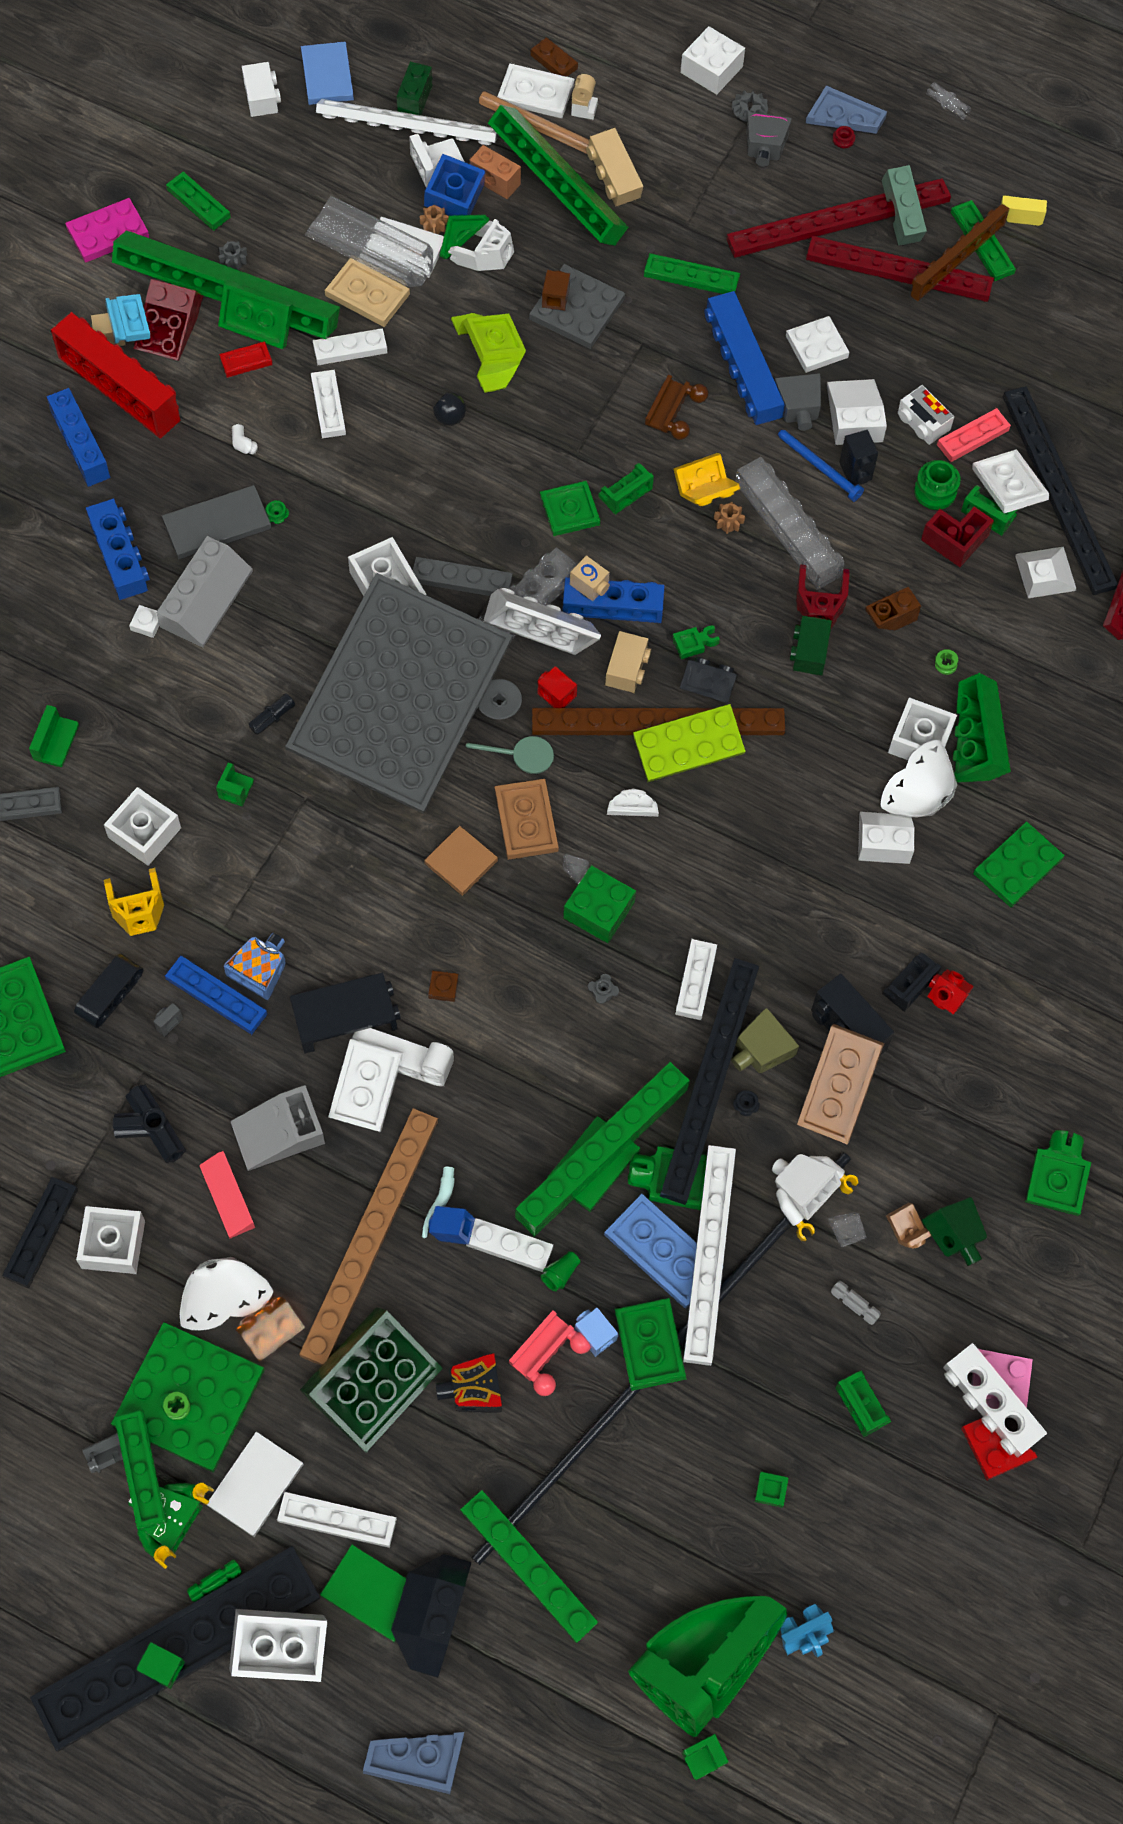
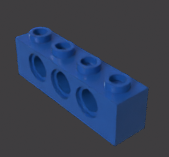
M67 388L47 396L51 414L87 486L89 487L109 479L110 474L106 460L70 389Z
M111 499L86 507L91 527L119 600L148 591L146 581L150 579L145 566L140 567L138 561H141L142 558L138 547H132L130 542L134 541L130 526L125 527L123 524L127 520L122 506L117 508L115 500Z
M565 577L564 613H576L586 618L662 622L664 585L655 582L634 583L629 580L621 582L609 581L610 586L603 596L599 595L594 601H591L570 585V578ZM609 597H617L618 599L612 600ZM638 598L642 599L643 601H635L634 599Z

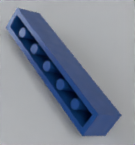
M735 291L708 298L707 308L704 309L705 318L708 323L711 322L714 339L716 342L719 341L721 345V355L729 363L731 378L736 379L738 394L746 402L747 415L753 418L755 425L782 418L785 406L784 401Z

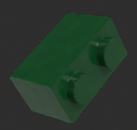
M415 62L409 63L397 94L398 112L415 115L422 114L433 86L431 66Z
M802 616L801 624L795 625L793 639L798 641L797 646H792L790 661H794L793 671L823 675L832 620Z

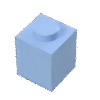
M598 1308L592 1312L588 1309L577 1317L576 1321L578 1323L575 1324V1331L580 1332L591 1346L590 1351L595 1357L617 1341V1331Z

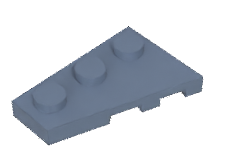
M826 86L806 117V123L835 128L848 126L855 131L877 134L886 119L887 111Z
M464 1732L454 1733V1735L438 1736L437 1734L427 1735L422 1738L407 1739L405 1737L370 1741L363 1774L450 1794Z

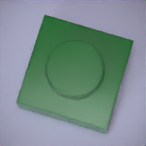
M760 1472L755 1502L783 1508L789 1478Z

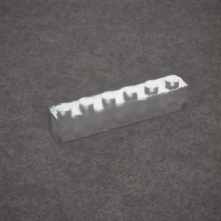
M760 457L737 469L735 482L739 483L740 490L799 567L800 564L806 565V576L818 590L842 577L844 568L842 556L833 550L829 539L819 532L812 517H808L805 514L799 500L792 497L785 482L780 481L775 475L771 464L766 463Z

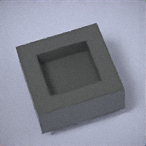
M172 1003L168 1008H162L155 1016L153 1022L156 1030L165 1037L183 1020L181 1010Z

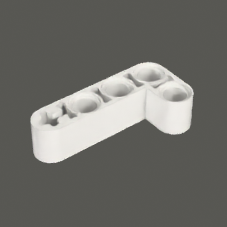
M372 1028L354 1032L352 1037L353 1040L403 1053L398 1073L436 1086H444L454 1062L453 1050L446 1045L432 1042L429 1048Z

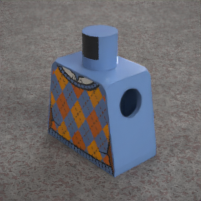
M272 933L265 943L256 937L250 938L225 963L224 970L226 976L268 1000L286 964L284 955L279 952L285 943L284 939L276 933Z

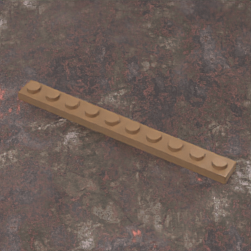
M412 1109L299 1354L300 1357L321 1366L331 1357L438 1123V1118Z

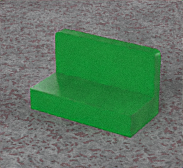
M47 705L29 747L33 760L62 767L78 730V722L60 717L57 707Z

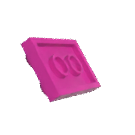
M130 198L65 223L85 263L113 252V241L126 230L149 238L148 230Z

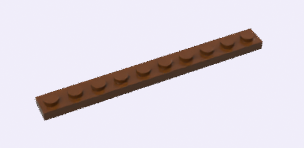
M532 708V735H633V732L715 708ZM732 708L740 735L785 734L784 708Z

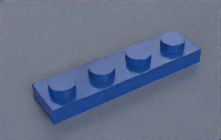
M183 956L178 958L165 975L167 981L251 1035L267 1016V1010Z

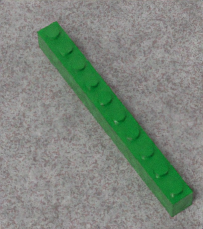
M127 230L113 241L112 263L176 286L195 290L201 295L222 302L224 283L230 280L293 303L290 327L323 339H327L337 328L340 307Z

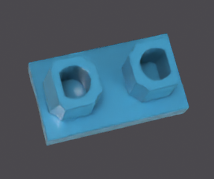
M814 1604L803 1611L806 1623L798 1627L793 1617H788L780 1629L783 1648L787 1655L799 1649L803 1655L810 1651L817 1658L823 1655L820 1646L828 1643L829 1640L826 1635L834 1632L831 1624L832 1618L828 1612L823 1613Z

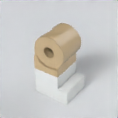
M581 74L576 78L575 88L572 93L571 116L594 120L598 98L592 97L596 82L590 75Z

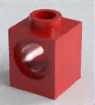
M555 666L549 672L545 671L539 677L538 695L553 708H565L577 697V684Z

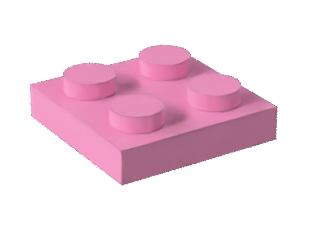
M978 1349L1027 1408L1033 1359ZM973 1373L971 1385L980 1386L981 1379L979 1375ZM987 1395V1405L992 1409H998V1398L994 1395Z

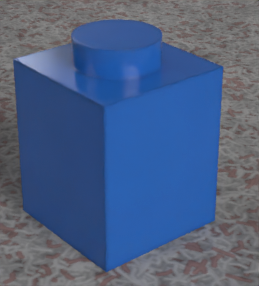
M435 1206L434 1213L429 1219V1233L442 1242L469 1245L475 1218L465 1209Z

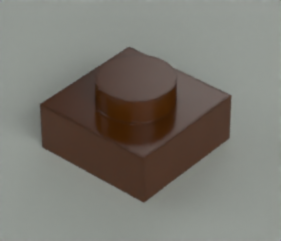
M432 971L428 994L429 999L455 1002L458 974Z

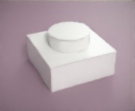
M139 605L129 625L130 630L154 638L160 626L157 611Z

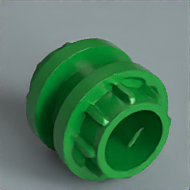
M944 460L927 462L921 467L914 488L916 499L924 507L931 510L949 507L955 501L960 485V474L952 464Z

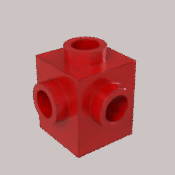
M947 969L942 975L937 973L928 986L932 990L927 997L932 1000L936 1007L943 1010L946 1009L955 1014L974 986L966 982L960 973Z

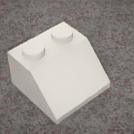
M860 812L858 860L910 864L914 853V824L912 817Z

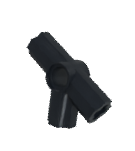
M146 1084L131 1089L125 1097L135 1113H119L114 1115L113 1129L115 1138L150 1137L166 1164L180 1159L186 1152V1149ZM162 1120L158 1127H150L153 1121Z

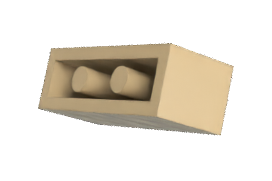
M616 128L590 136L589 144L586 148L589 159L593 160L596 165L598 178L600 180L603 179L605 183V191L608 198L613 200L615 206L641 198L643 184Z

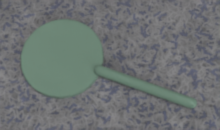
M536 736L521 739L516 744L514 750L466 743L467 748L513 755L516 765L522 771L530 774H539L546 771L551 766L554 758L551 745L546 740Z

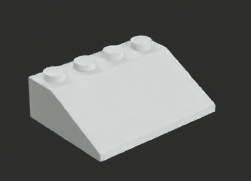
M506 588L497 589L491 594L483 621L489 625L573 655L578 654L597 642L601 637V634L593 624L584 620L583 616L576 613L567 614L561 612V609L554 605L545 606L539 604L538 600L532 597L525 596L522 598L514 595V591Z

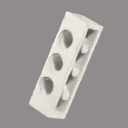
M973 1343L943 1367L946 1371L944 1374L946 1379L952 1386L956 1387L958 1385L965 1394L963 1396L964 1401L971 1409L974 1410L976 1408L981 1413L983 1424L990 1432L995 1431L1002 1439L1000 1444L1009 1455L1014 1454L1016 1457H1019L1047 1434ZM968 1373L979 1375L981 1379L980 1386H972L968 1382ZM987 1395H994L998 1398V1409H992L987 1405ZM1010 1417L1016 1420L1018 1424L1016 1432H1011L1005 1427L1004 1422L1006 1418Z

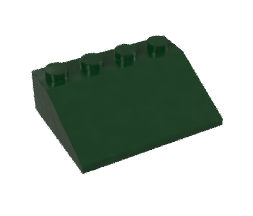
M376 1307L306 1382L300 1391L364 1452H367L443 1368L387 1310Z

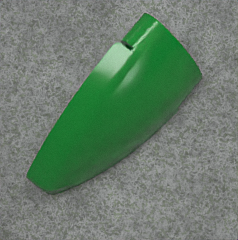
M752 1596L726 1599L690 1611L655 1634L646 1644L647 1650L631 1666L628 1673L644 1694L670 1720L687 1734L697 1737L713 1717L719 1718L758 1666L786 1620V1608L771 1597Z

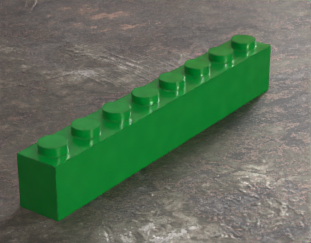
M500 105L488 124L600 243L615 246L629 227L516 108Z
M669 1062L515 1209V1218L535 1237L688 1090L690 1080Z

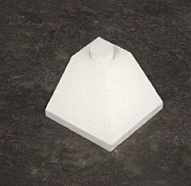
M1064 547L1016 554V560L1028 598L1076 590Z

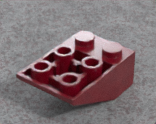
M151 279L144 304L150 339L135 341L133 349L179 361L197 321L203 295L195 290Z

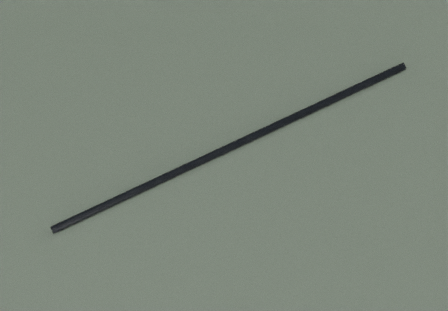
M843 1152L836 1159L835 1163L843 1169L851 1158ZM786 1216L780 1220L720 1287L719 1303L792 1225ZM688 1322L677 1333L679 1346L686 1341ZM629 1385L507 1518L514 1527L641 1389L631 1391ZM486 1541L471 1558L478 1565H481L494 1549Z

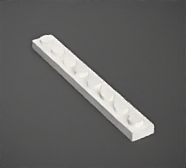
M321 99L316 107V113H321L323 117L334 119L338 116L344 117L345 121L348 122L367 121V124L371 126L386 124L389 125V128L395 130H402L404 127L410 128L412 132L419 134L428 131L434 132L433 135L437 137L452 135L456 136V139L460 141L475 139L478 140V143L484 145H491L492 142L495 143L499 136L492 127Z
M708 1146L683 1362L712 1365L736 1151L733 1148Z

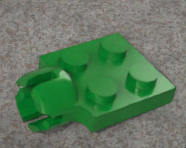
M1056 1130L1051 1135L1049 1148L1047 1150L1039 1148L1036 1150L1025 1202L1079 1216L1081 1214L1091 1162L1082 1159L1081 1153L1084 1144L1082 1136L1073 1132V1136L1069 1137L1068 1143L1065 1145L1068 1131Z
M658 1146L656 1154L653 1156L637 1153L633 1155L629 1167V1185L648 1190L649 1201L701 1210L707 1161L706 1155H701L686 1205L660 1197L674 1149Z

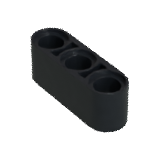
M122 953L117 955L79 1000L74 1013L95 1028H99L140 980L144 968Z

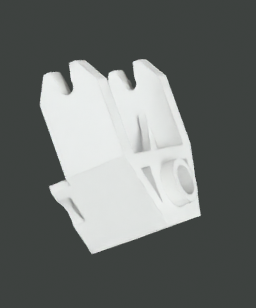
M494 219L493 222L488 221L475 233V235L483 237L475 251L458 246L451 247L448 251L452 254L450 260L457 265L476 271L504 269L514 253L511 233L504 226H501L497 219Z

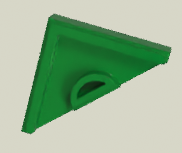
M486 215L449 216L439 256L443 259L451 256L452 254L448 252L450 248L455 246L461 247L488 223L489 218Z

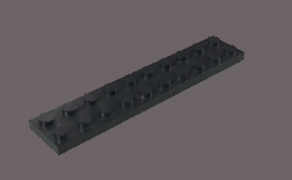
M291 1546L36 1693L30 1699L55 1750L59 1752L167 1689L158 1681L137 1670L150 1642L185 1661L174 1683L176 1684L231 1651L236 1609L297 1613L321 1598L295 1549Z

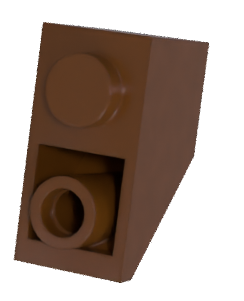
M906 587L866 606L865 610L877 628L898 630L917 621L921 605L910 588Z

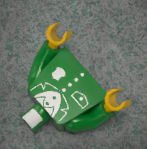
M174 1483L167 1484L163 1488L160 1487L167 1523L139 1530L137 1535L145 1552L152 1556L164 1569L168 1567L164 1564L165 1559L169 1556H172L174 1559L176 1558L175 1552L203 1508L200 1502L204 1504L209 1503V1500L205 1499L204 1495L207 1491H214L210 1486L204 1483L197 1485ZM130 1498L128 1505L133 1508Z

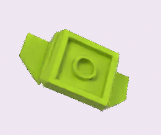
M470 313L451 317L458 335L469 334L482 364L477 378L484 393L505 389L526 352L510 314L482 316Z

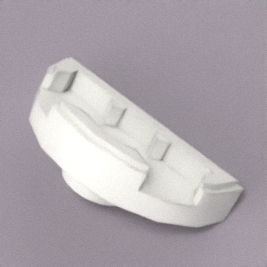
M637 789L621 791L619 795L609 802L607 815L658 817L659 814L657 803L646 795V792Z

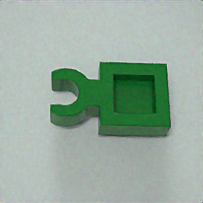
M713 625L707 626L700 633L696 627L674 633L672 639L680 658L684 659L704 653L705 645L709 647L717 646L720 640L719 636L715 638L708 636L715 632V627Z

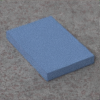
M346 42L301 46L309 105L317 104L321 99L337 102L354 100Z

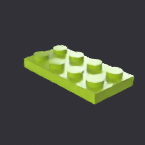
M731 704L633 732L648 782L739 756L746 752Z

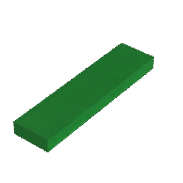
M973 200L954 206L951 209V214L964 235H967L977 222L984 220ZM995 235L990 237L975 251L990 276L994 278V282L1015 274L1016 268Z
M650 253L644 277L725 294L732 291L736 293L740 273Z
M140 1409L114 1416L137 1529L139 1531L165 1524L167 1520L144 1411Z

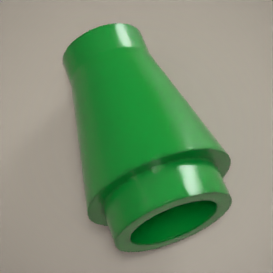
M568 1251L563 1257L543 1269V1274L541 1275L542 1282L552 1291L556 1292L558 1289H563L576 1267L581 1263L579 1257L575 1253Z

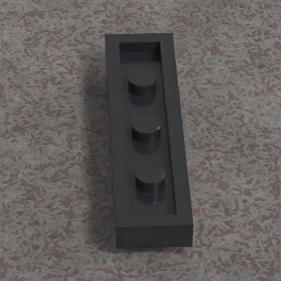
M51 1177L2 1274L4 1279L28 1289L30 1288L78 1192L76 1186Z

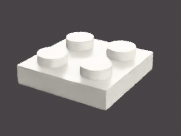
M829 316L786 331V338L806 373L846 359L849 356V351Z

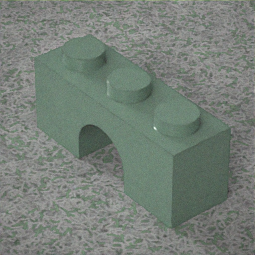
M910 165L888 169L882 178V184L887 202L892 201L894 204L895 221L893 227L898 246L919 242L927 230Z

